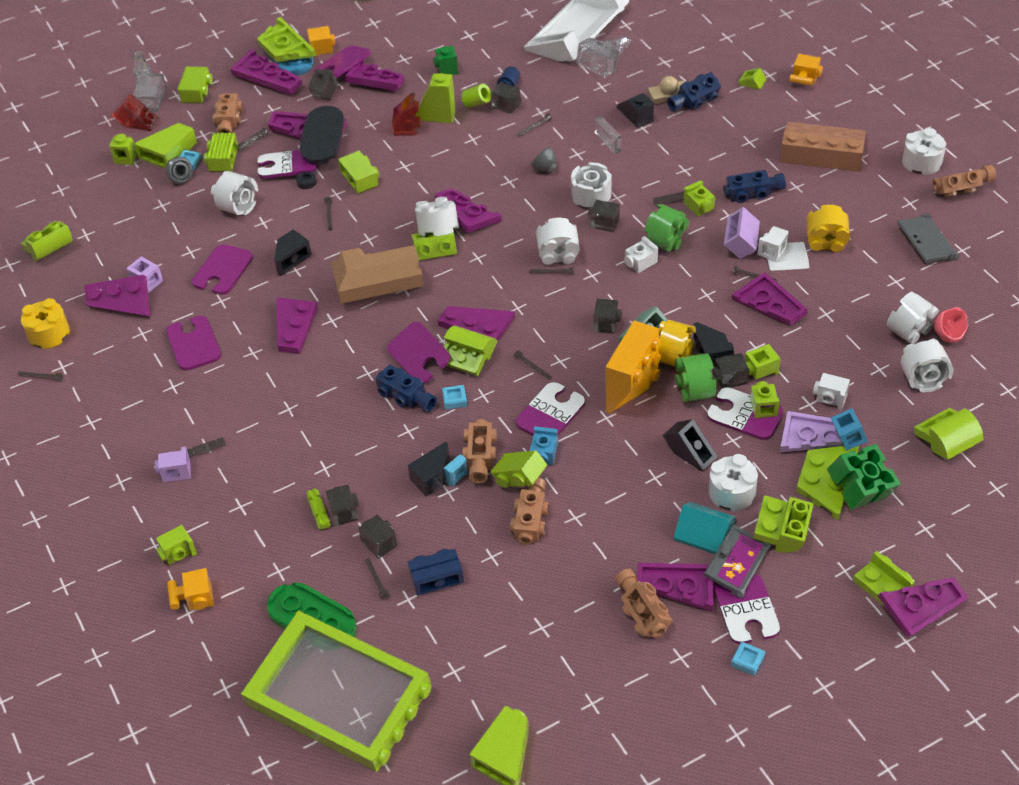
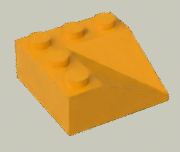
M635 320L632 322L606 365L607 413H612L649 390L653 381L657 382L660 375L658 364L661 358V354H658L661 345L659 328Z

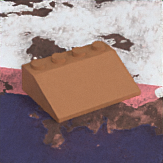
M787 122L782 140L780 162L860 172L866 130Z

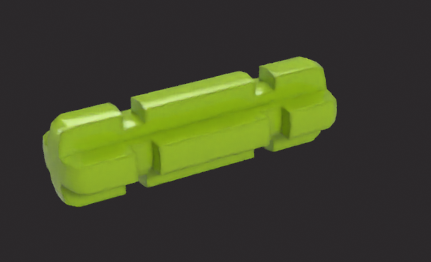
M319 490L307 491V499L318 528L320 530L329 528L331 525Z

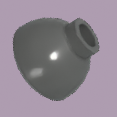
M552 147L544 149L532 161L531 166L535 170L547 171L550 174L558 166Z
M174 157L166 165L167 177L176 184L186 183L192 176V165L185 157Z

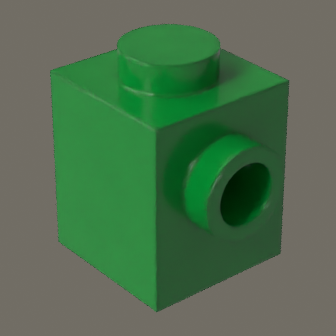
M453 45L435 49L436 57H433V64L438 69L439 74H459L457 55Z

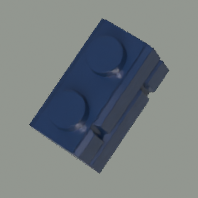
M455 548L451 550L441 549L436 554L429 556L419 555L414 557L413 560L407 561L416 596L464 583L463 570Z

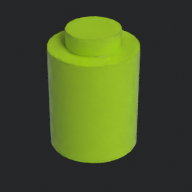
M480 84L464 90L461 99L467 108H473L489 102L491 92L486 84Z

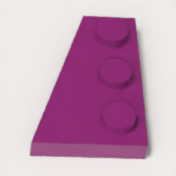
M453 188L435 193V199L447 197L448 201L455 203L458 224L467 233L501 221L502 215L495 212L493 214L489 212L485 205H476L471 202L470 197Z
M766 272L732 294L733 301L790 326L808 314L807 308Z
M145 275L84 285L86 306L150 317L147 278Z

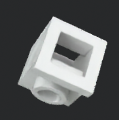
M773 226L769 233H765L759 239L757 255L777 262L787 246L789 231Z
M644 236L640 242L625 250V263L628 267L640 273L658 262V247Z
M823 373L820 382L816 381L813 394L817 395L816 401L838 406V410L842 411L848 395L850 379Z

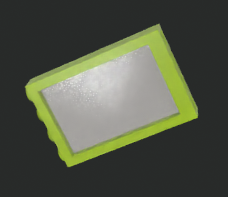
M298 611L241 695L247 706L377 772L381 765L387 763L391 754L390 750L395 742L398 743L402 739L405 726L409 720L412 721L418 712V705L422 699L428 697L432 685L427 672Z

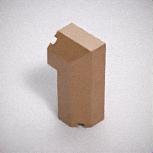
M415 245L374 254L368 253V255L363 253V250L360 248L341 251L338 259L331 262L340 304L422 287L421 268H419V258Z

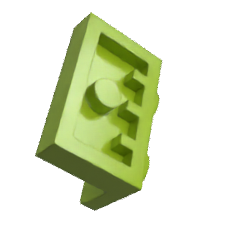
M426 232V236L419 235V233L411 234L412 243L415 245L419 260L457 253L454 232L440 236H434L433 232Z
M878 551L872 554L871 562L857 572L853 578L857 585L882 605L883 603L878 598V594L886 591L900 590L909 586L914 587L915 582L907 572L899 569L888 557L883 556Z

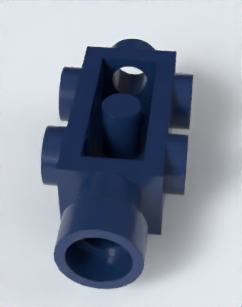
M709 72L705 75H698L691 82L686 81L682 83L677 95L675 94L667 98L668 107L673 112L681 109L683 105L687 109L691 107L697 109L704 103L703 101L707 99L709 102L715 100L722 87L719 79L712 72Z
M766 170L727 176L726 185L723 186L724 196L729 197L731 202L737 201L738 203H743L750 198L764 199L767 195H771V189H786V180L783 173L774 174V177H769Z
M389 364L375 377L378 393L384 398L388 396L394 398V401L400 407L407 405L412 408L415 404H418L420 409L431 412L436 406L437 397L429 392L425 393L422 380L407 374L401 368H396Z

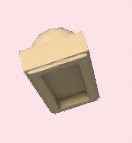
M666 76L661 80L660 86L648 88V95L654 105L665 103L668 97L677 95L679 87L684 81L678 82L673 76Z

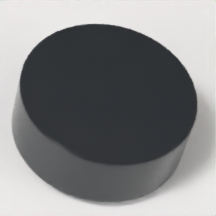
M312 172L298 174L296 177L297 186L301 189L314 187L316 185L315 174Z

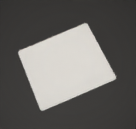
M804 242L787 243L777 262L768 259L770 270L809 268V260Z

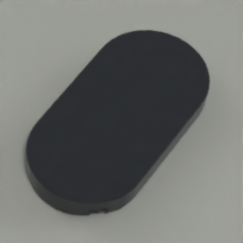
M320 106L310 111L306 116L300 143L301 157L309 164L322 165L328 163L331 158L337 157L345 123L340 109L334 106Z

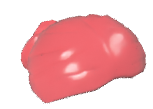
M959 307L941 312L934 322L936 334L948 343L960 341L968 328L967 315Z

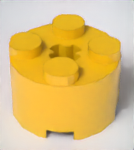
M822 205L820 210L814 213L810 211L807 215V237L810 248L813 251L831 250L833 252H840L844 249L843 246L850 240L848 214L842 211V207Z
M48 298L32 305H26L22 309L21 324L32 346L38 345L42 349L53 348L63 342L62 339L66 334L69 335L70 327L60 304L56 303L55 299Z
M672 320L660 323L661 345L658 354H661L659 363L676 367V358L692 354L695 340L691 339V333L696 332L695 326Z

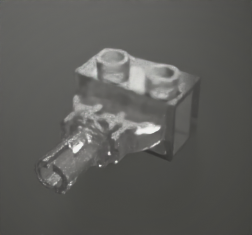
M622 36L619 39L611 38L605 41L587 38L578 43L576 63L606 77L616 72L619 55L623 54L624 48L630 46L631 41L626 36Z
M134 52L132 59L135 65L133 75L136 78V89L131 95V101L135 105L136 112H158L167 90L164 75L153 73L149 64L145 62L143 52Z

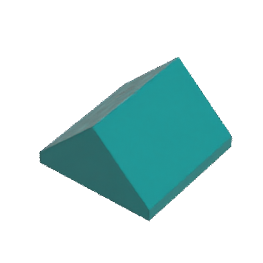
M694 502L686 503L682 507L673 540L716 554L731 526L734 525L736 516Z

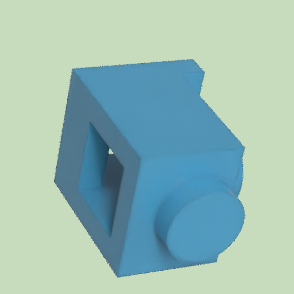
M853 408L831 417L835 430L846 451L868 442Z
M535 426L530 451H538L546 464L553 465L558 446V431L553 428Z

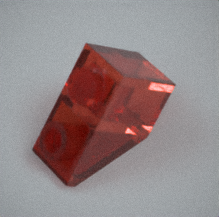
M131 93L118 105L112 114L125 127L152 131L160 119L159 116Z
M410 93L393 109L392 125L394 136L417 135V128H421V116H417V113H419V101H415V93Z

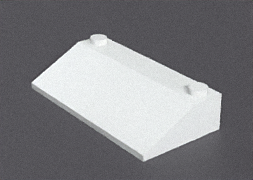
M571 0L523 48L525 51L559 62H571L577 58V55L618 13L625 9L624 7L629 3V0Z

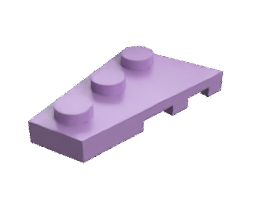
M787 411L780 452L844 446L831 418Z

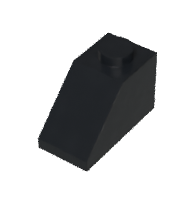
M644 93L616 105V108L637 128L654 121V103Z
M294 229L277 239L274 261L279 276H282L312 256L309 240Z
M693 323V326L696 328V332L693 333V340H695L694 343L698 353H708L714 368L731 365V355H734V347L732 342H728L726 334L701 323Z
M693 419L676 422L662 435L675 455L700 471H703L718 457Z
M444 442L408 465L410 480L425 496L438 491L445 485L444 467L450 462L448 444Z

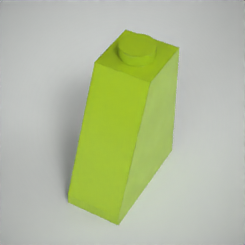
M433 73L418 106L415 121L452 123L456 112L453 77L450 74Z
M177 123L136 142L135 147L139 159L166 169L167 163L172 158L179 157L183 150L190 151L197 144L193 128Z
M505 705L470 753L471 767L501 785H520L529 733L528 718L522 711L518 709L513 710Z

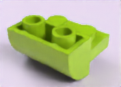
M54 221L44 227L42 231L31 233L20 244L37 262L70 244L73 239L66 224Z
M454 325L444 336L446 341L444 348L451 355V360L446 366L478 377L485 360L489 361L498 341L493 337Z
M948 408L914 427L915 435L931 443V451L947 460L984 440L982 428L978 420L966 408L958 412Z
M764 495L753 539L776 545L775 551L790 553L798 551L804 545L814 503L790 497L789 501L786 502Z

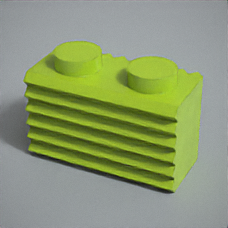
M186 66L178 87L182 103H202L204 97L208 96V86L213 81L208 67Z
M213 133L211 140L207 141L208 153L204 154V163L208 165L209 171H233L238 148L235 133Z
M360 150L338 159L340 172L358 194L364 192V190L371 189V187L378 186L379 172L375 166H371L369 158L366 155L363 156Z
M538 451L505 453L504 457H501L499 463H496L494 469L491 470V474L495 477L497 484L503 488L532 486L545 470L547 464Z

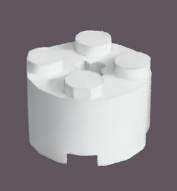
M932 128L908 133L902 158L904 167L912 172V169L921 171V175H929L939 171L946 148L944 138Z
M590 162L588 166L582 168L577 166L572 171L571 191L574 204L598 210L603 208V205L610 200L612 194V175L607 171L606 166Z
M224 171L217 183L212 186L211 195L214 196V202L218 209L236 215H247L256 204V201L253 199L255 191L258 192V187L253 178Z
M447 197L436 198L435 202L420 201L416 203L415 214L419 235L426 236V232H433L434 236L452 233L453 228H459L455 203L448 201Z
M552 218L542 227L538 226L536 237L539 256L542 262L546 265L557 262L573 263L580 251L576 225L569 223V220L566 218Z
M910 292L900 300L902 305L898 310L891 312L886 326L908 343L915 344L921 333L926 335L931 330L933 324L930 322L936 317L939 309L918 294Z
M930 339L917 344H909L903 349L904 354L900 364L912 388H917L922 393L933 392L942 388L941 383L946 381L948 377L952 378L954 372L952 363L943 346L937 340Z
M741 454L723 457L713 462L710 470L708 492L711 501L718 507L722 505L731 508L730 511H739L749 507L756 495L758 479L756 467Z

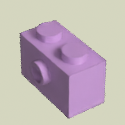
M744 207L727 217L724 246L739 259L753 254L757 249L760 221Z

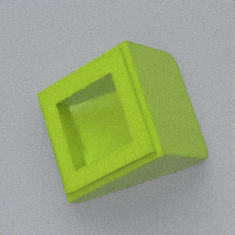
M761 68L745 71L738 83L753 89H761L766 81V77Z

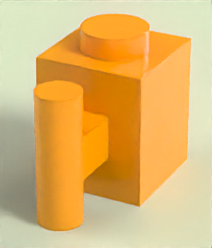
M329 26L307 29L309 43L315 49L316 55L333 53L332 45H336L334 34L330 35Z
M798 54L789 82L809 86L815 84L817 77H821L823 66H820L821 58Z
M206 568L182 573L183 586L177 587V581L175 580L167 582L170 609H178L180 607L179 601L186 599L190 611L214 606L211 581Z

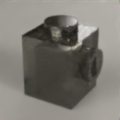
M316 68L308 89L313 97L330 101L338 80L331 70Z
M500 82L491 92L492 108L512 114L521 105L520 88Z
M596 199L593 207H590L588 210L587 218L590 219V228L614 233L620 220V204Z
M597 298L593 316V331L615 334L617 322H621L622 309H618V300Z
M742 353L716 358L715 368L712 369L713 378L719 382L721 389L748 384L749 368Z
M349 485L325 491L335 526L358 520L356 507L359 506L356 493H351Z
M378 515L366 520L358 527L361 542L378 559L397 546L396 535L389 521H384Z

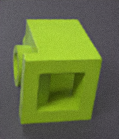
M118 134L113 137L109 148L114 164L133 165L138 155L133 138L126 137L125 134Z
M701 180L684 188V204L697 216L714 209L715 196L703 186Z
M770 344L754 349L745 354L744 371L748 376L753 375L755 379L772 373L777 375L779 374L780 357Z
M761 381L751 386L750 399L754 417L778 416L779 398H777L774 384ZM766 405H770V406H771V407L761 408V406H766Z
M183 525L156 538L159 546L156 552L161 561L166 560L169 565L189 554L192 556L197 555L193 541Z

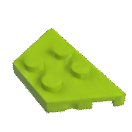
M281 17L276 19L277 24L274 27L269 26L266 32L257 38L258 45L276 62L316 56L315 49Z
M844 446L808 450L796 491L805 498H809L819 508L825 507L832 512L831 517L839 520L844 503L841 493L844 489L842 485L835 484L827 468L841 454L854 450L858 453L859 446L848 451L845 450Z

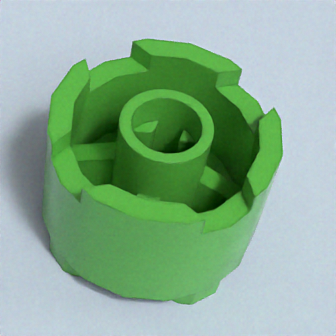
M659 204L657 205L658 211H652L644 231L648 232L647 238L658 248L667 252L673 249L678 250L682 242L680 238L683 231H686L689 226V219L686 218L683 212Z
M708 353L675 359L676 370L679 373L675 375V382L677 388L681 387L682 402L697 401L716 396V379L713 380L711 369L714 367Z

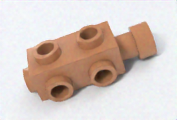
M238 93L219 94L218 102H215V114L212 116L213 124L217 126L216 134L221 132L223 134L225 132L232 134V129H236L237 124H241L240 112H243V103L239 101Z
M987 165L973 171L934 178L932 185L936 195L944 193L945 197L957 195V191L962 189L964 193L976 191L977 186L983 185L982 181H994L996 179V171L993 165Z
M477 419L474 423H469V429H464V443H468V447H463V456L467 461L469 480L473 483H484L488 479V470H491L492 461H496V447H492V445L497 443V429H492V422Z
M540 477L532 486H526V490L521 489L520 498H515L514 512H516V518H511L510 532H514V539L524 545H529L532 541L538 542L539 535L544 536L546 523L542 521L543 516H548L549 502L545 501L544 490L546 482Z
M632 569L620 571L616 575L615 581L620 589L625 591V594L621 597L624 602L622 609L636 621L634 625L635 630L642 636L658 638L663 635L673 620L668 614L667 606L655 594V588L648 582L637 581V577Z

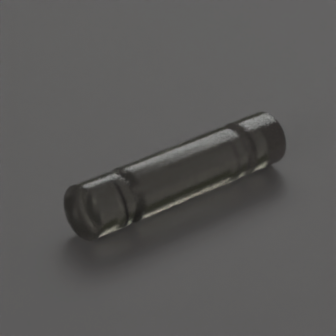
M261 129L238 144L237 148L239 151L242 152L262 139V137L268 135L267 129Z
M684 191L682 193L678 192L653 198V203L657 206L684 199Z
M221 437L192 447V449L189 448L187 451L189 458L226 444L224 438Z

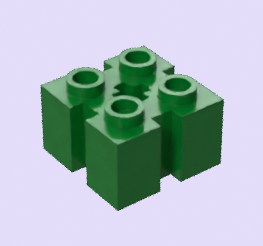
M877 444L864 447L858 453L854 450L841 454L827 468L835 484L842 485L844 491L841 494L850 510L864 506L870 500L873 503L885 499L901 485L891 468L886 469L883 463L886 459Z

